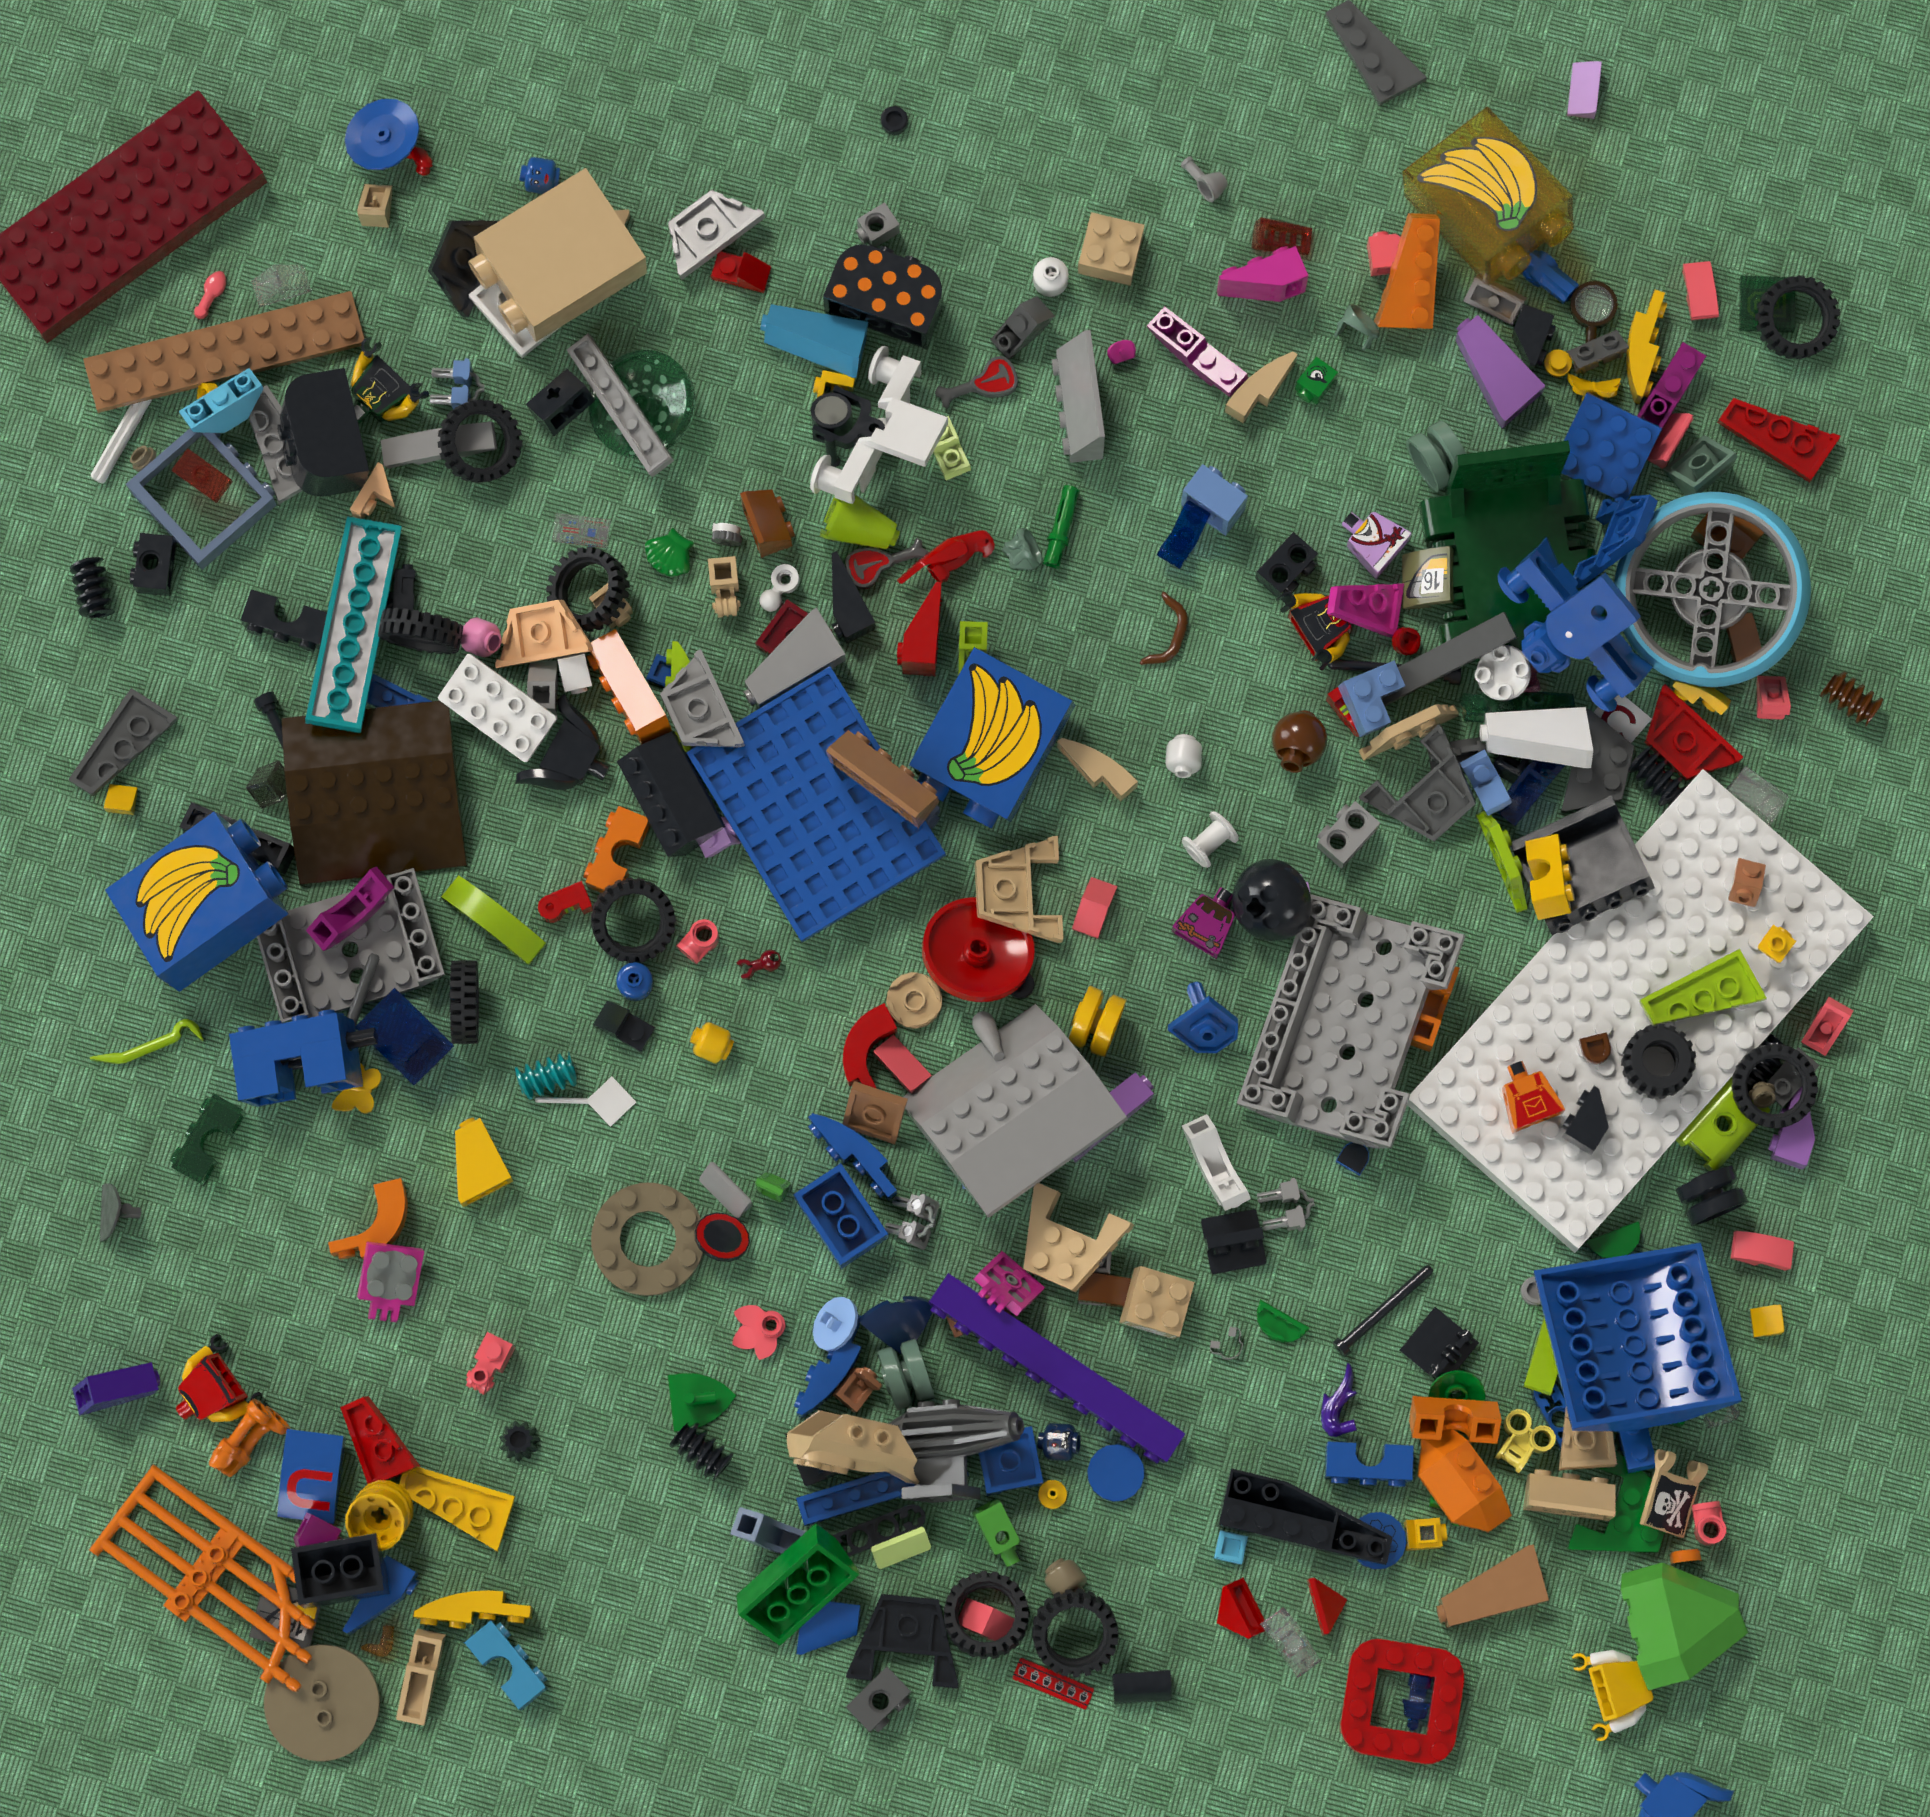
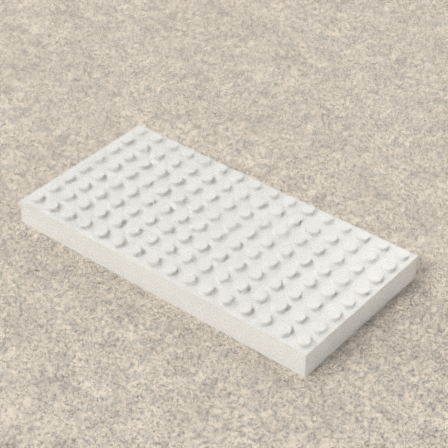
M1704 769L1701 770L1635 844L1655 888L1642 897H1635L1624 902L1616 909H1609L1598 914L1590 921H1582L1572 926L1566 932L1554 934L1410 1094L1407 1103L1408 1107L1574 1253L1733 1076L1736 1066L1742 1058L1751 1050L1759 1047L1874 917ZM1738 858L1766 865L1762 890L1755 907L1728 900ZM1773 924L1776 927H1782L1792 935V938L1796 940L1781 963L1775 962L1757 948ZM1740 949L1767 999L1664 1023V1027L1669 1028L1672 1025L1676 1027L1675 1031L1678 1033L1683 1031L1686 1034L1684 1038L1687 1041L1691 1040L1693 1044L1691 1047L1692 1051L1696 1052V1058L1694 1059V1063H1696L1695 1070L1688 1083L1673 1096L1668 1095L1664 1099H1659V1097L1651 1099L1647 1098V1094L1642 1093L1640 1095L1636 1093L1637 1089L1634 1086L1630 1087L1627 1084L1628 1078L1623 1076L1622 1071L1624 1067L1621 1066V1059L1624 1055L1622 1054L1624 1048L1635 1033L1651 1025L1639 1000ZM1607 1032L1611 1046L1610 1056L1602 1064L1594 1065L1588 1063L1582 1056L1578 1040ZM1654 1046L1649 1047L1643 1053V1064L1651 1074L1660 1077L1668 1076L1674 1070V1059L1666 1049ZM1523 1061L1528 1075L1542 1071L1562 1102L1565 1111L1561 1115L1512 1134L1502 1088L1505 1084L1513 1082L1507 1067L1516 1062ZM1593 1086H1596L1600 1090L1609 1128L1593 1154L1590 1155L1562 1138L1566 1130L1561 1127L1570 1113L1575 1116L1580 1109V1106L1576 1103L1583 1091L1587 1090L1590 1092Z

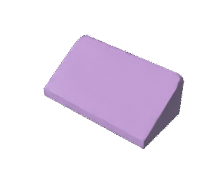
M1602 62L1573 63L1567 116L1595 118Z

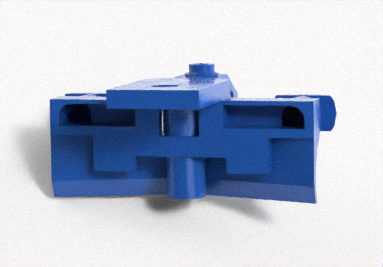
M1548 537L1544 538L1542 543L1525 557L1513 571L1510 572L1507 567L1500 569L1497 576L1498 583L1508 598L1519 604L1525 603L1529 598L1526 590L1531 587L1535 590V594H1538V598L1542 599V603H1546L1545 607H1548L1551 611L1547 615L1545 622L1534 621L1524 629L1522 653L1537 672L1549 673L1554 671L1560 673L1571 664L1570 657L1576 659L1590 657L1593 666H1597V670H1600V674L1604 675V677L1599 680L1595 675L1590 676L1586 683V689L1592 701L1599 708L1607 712L1616 709L1617 701L1614 699L1619 695L1623 698L1632 692L1650 672L1653 666L1631 651L1632 648L1620 634L1635 623L1641 615L1606 573L1578 591L1576 588L1578 582L1563 563H1558ZM1604 609L1607 611L1606 617L1601 616L1604 613Z

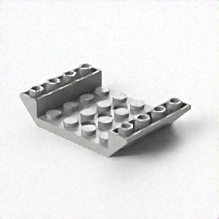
M414 868L387 876V879L395 888L384 899L386 903L360 928L326 951L319 947L306 930L320 913L336 905L350 892L288 910L289 914L257 936L282 1023L291 1022V1018L294 1016L308 1015L311 1018L319 1016L318 1012L324 1010H335V1013L350 1009L359 985L351 981V974L359 969L364 971L371 953L379 955L380 960L363 1005L422 988L445 975ZM349 943H354L358 946V953L354 957H346L343 954L344 947Z

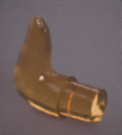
M383 1626L380 1643L364 1644L361 1646V1649L378 1657L387 1656L394 1644V1627Z

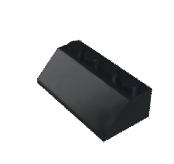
M675 731L635 747L617 761L668 857L688 855L726 827Z

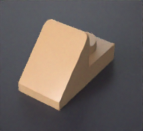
M379 462L350 508L355 518L364 519L366 515L370 516L376 507V498L395 508L383 465Z

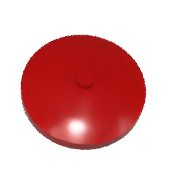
M976 897L958 899L940 908L928 922L922 940L923 962L935 983L947 993L972 1002L996 1001L1015 992L1027 979L1034 960L1035 950L1032 935L978 918Z

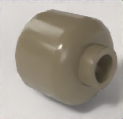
M1058 1559L1045 1571V1585L1053 1595L1057 1592L1064 1594L1065 1590L1068 1589L1076 1592L1077 1589H1083L1087 1583L1086 1575L1070 1559Z

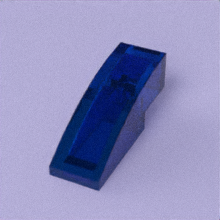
M1533 760L1507 791L1512 803L1498 811V813L1516 826L1566 765Z

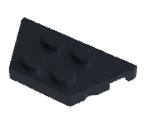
M448 221L428 268L432 278L458 313L464 318L469 317L474 303L469 298V294L481 285L468 263L469 260L477 256L474 236L499 221Z

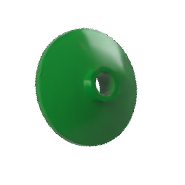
M1457 1370L1439 1376L1432 1383L1428 1397L1485 1401V1389L1482 1382L1475 1375ZM1453 1390H1460L1456 1394L1451 1393Z

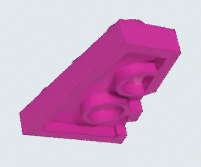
M1404 583L1331 587L1327 614L1386 637H1393L1398 628Z

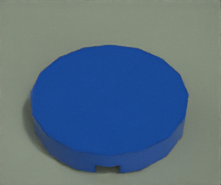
M1120 1444L1107 1445L1098 1450L1091 1458L1087 1470L1088 1482L1092 1490L1101 1498L1111 1502L1125 1501L1134 1496L1140 1489L1144 1479V1467L1138 1454L1131 1448Z

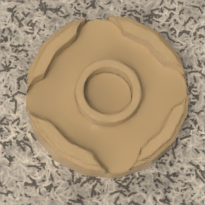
M910 972L899 976L892 982L887 992L886 1004L891 1017L896 1023L906 1028L918 1029L928 1026L937 1018L942 1007V994L939 986L931 977Z

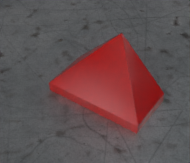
M1243 1577L1222 1587L1217 1624L1250 1639L1269 1630V1627Z
M1309 1578L1307 1584L1321 1634L1325 1636L1331 1632L1347 1599L1316 1578Z

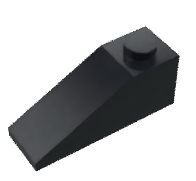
M837 551L833 552L832 597L834 623L831 626L837 638L843 637L845 643L848 644L875 630L876 624Z

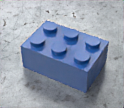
M841 1163L793 1194L794 1199L841 1269L889 1238L887 1231Z

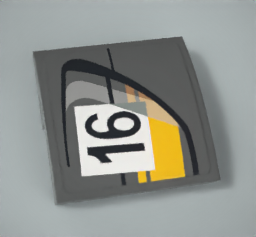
M264 1581V1583L277 1592L275 1583ZM288 1587L291 1603L317 1622L321 1606L304 1609L298 1605L297 1590ZM260 1594L256 1613L279 1630L280 1608ZM291 1617L290 1639L300 1645L301 1649L308 1647L311 1644L315 1627L312 1630L307 1629L301 1625V1622H297ZM251 1626L249 1637L276 1644L274 1640L255 1626Z

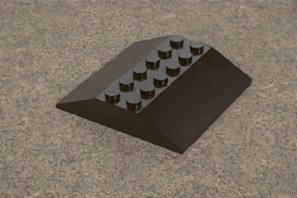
M441 701L369 708L365 710L361 733L306 724V716L282 718L284 771L289 818L300 885L363 878L374 867H377L383 875H392L414 868L415 872L467 866L450 708Z

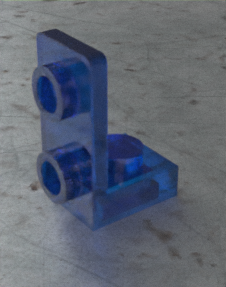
M1189 500L1186 501L1172 532L1160 547L1157 556L1181 569L1194 551L1209 520L1210 512Z

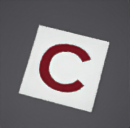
M1618 695L1614 698L1617 701L1615 710L1607 712L1598 707L1594 713L1632 743L1652 718L1625 696L1621 698Z

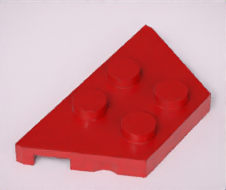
M1666 684L1662 686L1645 744L1648 747L1653 745L1651 749L1655 753L1659 752V757L1662 760H1666L1667 764L1672 769L1674 768L1676 773L1686 781L1695 778L1702 769L1710 773L1739 763L1743 759V756L1681 700Z

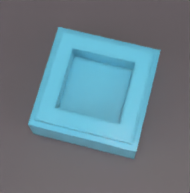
M1220 1530L1214 1559L1242 1565L1248 1536Z

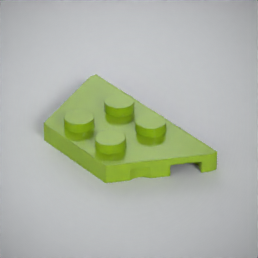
M1485 811L1476 814L1516 913L1527 910L1521 879L1523 868L1518 856L1513 857L1511 854L1510 846H1512V842L1507 830L1502 831L1499 823L1491 815H1487Z

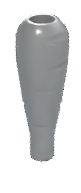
M981 1011L974 1015L972 1019L973 1029L992 1053L994 1060L1001 1061L1005 1055L1001 1048L995 1020L990 1013Z

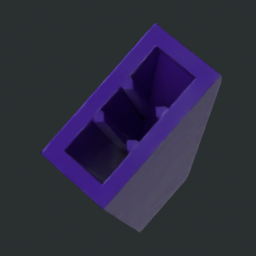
M152 1362L87 1376L72 1388L79 1416L151 1396L159 1390L160 1377L158 1371L153 1368Z

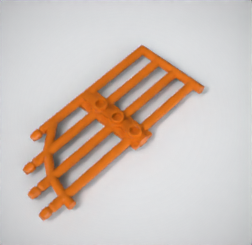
M153 1464L89 1551L96 1556H99L103 1550L166 1596L168 1599L163 1606L177 1617L187 1622L192 1616L261 1667L264 1671L260 1679L269 1684L274 1677L282 1684H286V1687L290 1690L298 1692L302 1685L279 1667L285 1650L292 1655H296L304 1663H309L312 1656L307 1650L301 1649L300 1645L290 1639L291 1617L297 1622H301L302 1626L310 1630L315 1627L316 1622L291 1603L285 1577H289L295 1583L294 1568ZM155 1480L220 1527V1530L211 1542L145 1494ZM138 1503L203 1551L193 1565L128 1518ZM120 1527L185 1574L176 1589L110 1541ZM243 1546L271 1565L277 1592L233 1560ZM226 1569L280 1608L279 1630L216 1583ZM208 1593H211L276 1642L270 1659L199 1607Z

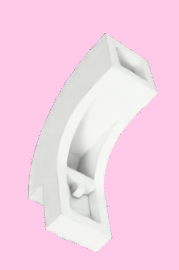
M1206 1114L1182 1125L1194 1158L1219 1206L1222 1205L1226 1211L1250 1200L1248 1190L1235 1172L1222 1145L1217 1129L1209 1116Z

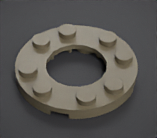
M649 1182L625 1187L613 1194L603 1204L595 1218L591 1234V1246L595 1261L608 1281L627 1293L638 1296H658L669 1293L688 1281L701 1262L703 1252L697 1246L694 1234L701 1217L691 1201L672 1187ZM643 1212L659 1213L667 1218L674 1227L676 1235L675 1247L669 1258L659 1265L650 1267L636 1265L627 1259L620 1243L622 1228L626 1222L636 1214Z

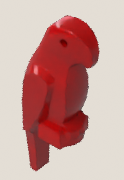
M977 530L948 538L918 560L897 579V582L903 584L926 565H928L927 570L937 582H946L950 572L963 566L975 552L982 553L983 558L991 555L995 547L994 540L986 530Z

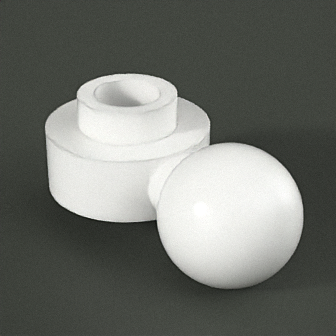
M782 564L773 570L771 581L774 587L764 591L760 596V605L764 610L769 612L777 610L782 603L781 594L791 593L797 589L800 577L797 570L791 565ZM790 576L791 581L788 584H782V577Z

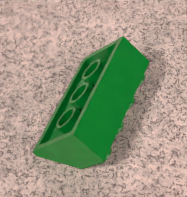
M815 1523L736 1595L738 1615L780 1646L859 1576V1570L838 1540Z

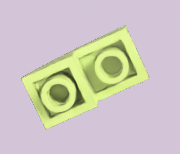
M946 416L948 417V425L933 453L945 480L971 471V467L960 445L959 437L949 416Z

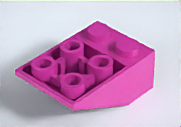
M1285 246L1275 250L1272 253L1273 255L1264 259L1262 256L1251 259L1247 262L1246 266L1240 268L1233 266L1225 269L1222 275L1219 276L1217 294L1224 297L1281 302L1305 292L1308 273L1296 246L1289 249Z

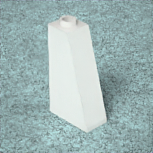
M1586 707L1485 713L1484 725H1480V740L1486 742L1487 753L1591 768L1593 746Z

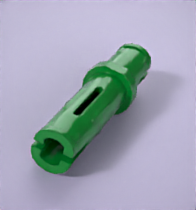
M1071 485L1063 486L1053 529L1047 537L1048 548L1043 564L1053 569L1060 568L1064 548L1069 544L1068 533L1080 494V490Z

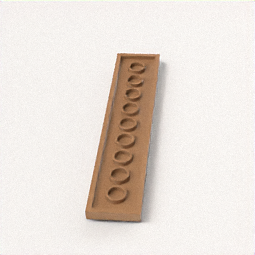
M348 291L84 358L83 361L97 413L198 388L202 383H218L230 380L248 368L253 373L359 347L364 340V335L352 292Z

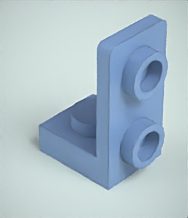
M1485 749L1460 762L1487 815L1501 811L1512 803Z

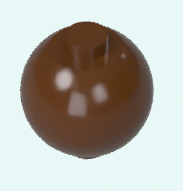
M1307 710L1285 715L1277 722L1272 733L1273 750L1281 760V767L1289 772L1298 773L1302 771L1303 767L1314 764L1323 756L1327 747L1328 738L1323 723L1312 712Z

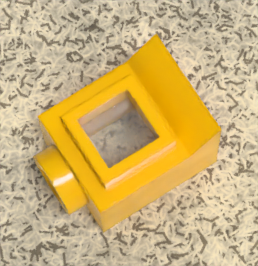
M1440 1518L1404 1521L1408 1543L1406 1544V1551L1441 1548L1442 1541H1447L1446 1524H1440Z

